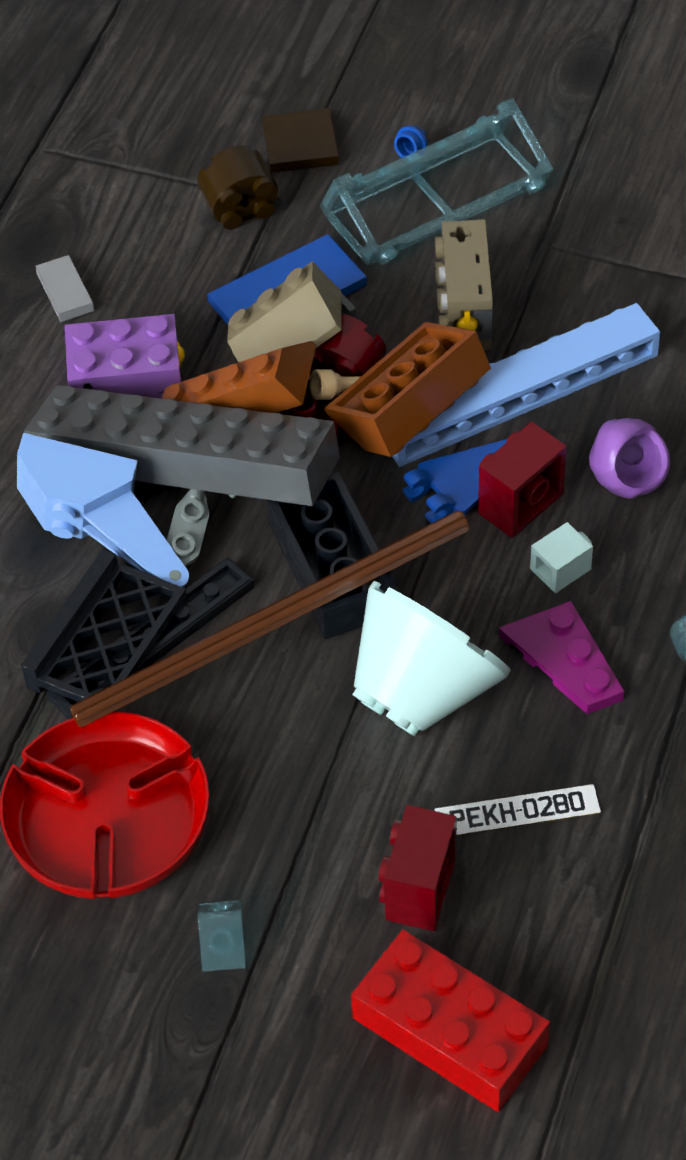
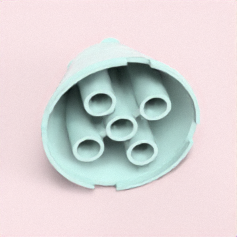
M372 582L368 588L354 681L356 690L352 694L368 708L380 715L383 714L385 709L389 712L386 717L415 737L419 730L424 731L507 678L511 669L489 650L486 649L484 652L469 642L470 637L396 590L389 587L384 593L379 588L381 585L379 582Z

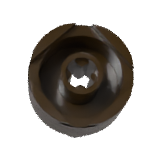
M242 145L224 149L211 158L213 164L206 171L204 167L200 170L197 180L198 186L214 217L218 222L222 223L225 229H235L243 221L254 217L258 219L267 218L274 212L275 207L273 204L278 196V185L260 152L256 149L255 152L250 151L248 146Z

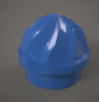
M405 126L400 129L394 140V148L397 154L406 160L421 158L426 153L427 143L429 142V139L426 137V131L418 126Z

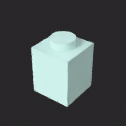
M566 522L531 545L530 569L553 592L557 593L591 570L592 543L583 532H577Z

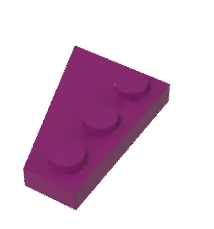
M571 601L499 627V638L507 645L512 643L524 654V660L532 667L538 666L553 679V685L586 714L624 700L623 688Z

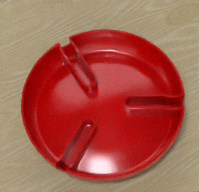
M111 712L84 727H79L74 718H71L46 730L21 752L22 764L19 768L12 764L1 790V827L8 846L21 866L44 885L61 893L86 899L106 897L112 899L129 896L144 891L166 879L186 861L195 849L205 828L209 808V789L206 772L199 757L193 758L191 745L167 725L146 716L127 712Z

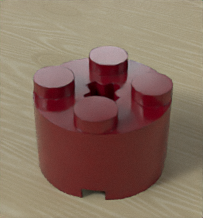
M341 314L342 330L315 349L310 374L317 369H331L334 373H338L343 377H360L385 356V343L378 334L373 338L365 332L368 325L349 315Z

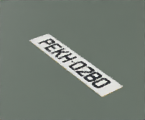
M594 784L435 809L437 812L457 816V835L601 812Z

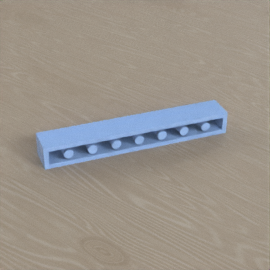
M635 303L626 308L617 309L611 314L595 321L586 322L567 333L553 336L547 341L529 349L520 350L515 355L496 363H489L491 369L479 379L475 386L466 390L455 400L450 408L444 410L432 420L428 428L415 435L404 445L402 451L392 457L397 465L401 467L657 357L660 331L641 307Z

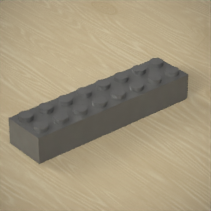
M60 385L55 386L24 430V433L137 460L135 481L307 506L314 505L340 458L334 421Z

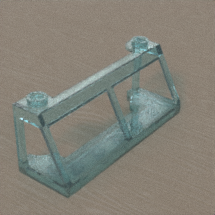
M513 98L497 105L499 111L497 115L493 114L487 118L484 115L477 120L475 125L367 175L362 176L361 173H358L352 178L347 173L333 180L320 207L326 218L367 266L376 261H379L380 264L391 261L399 255L398 251L442 231V222L463 221L526 190L528 194L535 193L547 184L545 180L553 171V167ZM513 118L539 162L535 169L503 136ZM493 140H497L528 174L455 210H451L420 175ZM413 179L444 215L378 246L355 204L404 181ZM347 208L366 242L364 248L335 216L336 213Z

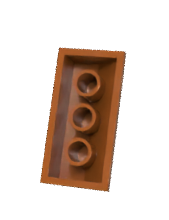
M424 322L324 409L327 415L365 451L392 457L402 451L404 445L415 435L428 428L430 422L441 412L450 408L455 400L466 390L475 386L491 367L476 331Z
M309 341L283 347L206 374H201L183 382L165 387L162 399H173L175 401L198 404L205 403L213 406L242 408L267 413H278L303 405L316 345Z

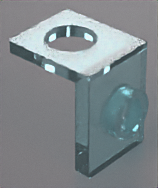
M242 901L199 904L198 925L202 970L216 971L245 968Z

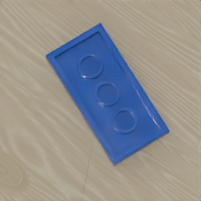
M327 234L208 293V303L228 325L234 313L240 309L246 310L257 302V299L264 291L269 288L275 289L285 281L286 277L294 269L303 268L312 261L341 290L344 296L366 286L367 276Z

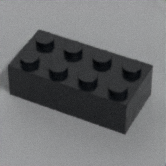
M339 471L330 474L313 506L266 500L268 523L300 589L379 550ZM390 571L311 611L325 640L363 627L368 588L373 581L381 584L379 588L384 593L389 587L398 592V586Z

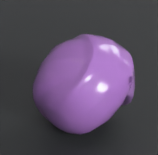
M637 418L611 419L606 421L599 429L589 455L590 468L597 481L609 492L627 499L654 492L666 480L670 469V453L664 440L651 424Z

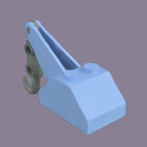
M23 433L17 452V489L44 530L51 531L53 535L65 539L72 537L83 539L90 535L136 570L187 588L189 572L186 566L194 563L199 557L209 519L206 491L190 489L176 505L166 540L134 495L137 460ZM229 494V497H230V498H235L236 495H230V494Z

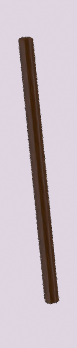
M457 510L73 704L70 707V711L79 727H84L456 538L469 530L468 520L462 511Z

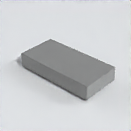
M69 255L35 266L37 276L60 322L94 311L93 302Z

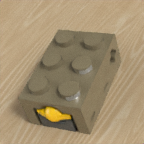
M485 220L442 222V237H435L436 259H442V262H435V279L438 286L443 285V288H437V307L440 313H445V315L439 316V324L476 331L483 350H492L493 299Z

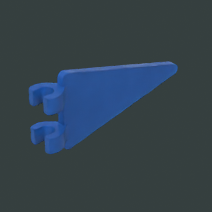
M507 439L419 463L418 469L411 470L404 475L403 480L409 486L404 488L402 493L411 503L421 499L430 488L437 493L426 500V505L431 511L425 513V518L430 523L457 510L462 511L466 515L479 503L478 469L481 461L489 453H495L500 449Z

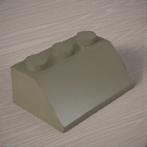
M313 261L303 268L294 269L283 283L275 289H267L259 296L257 302L246 310H238L230 318L227 342L238 363L260 354L312 341L316 348L342 330L341 290Z

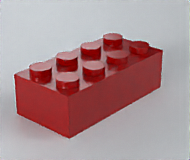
M403 929L351 994L353 1019L498 1113L548 1046L550 1021Z

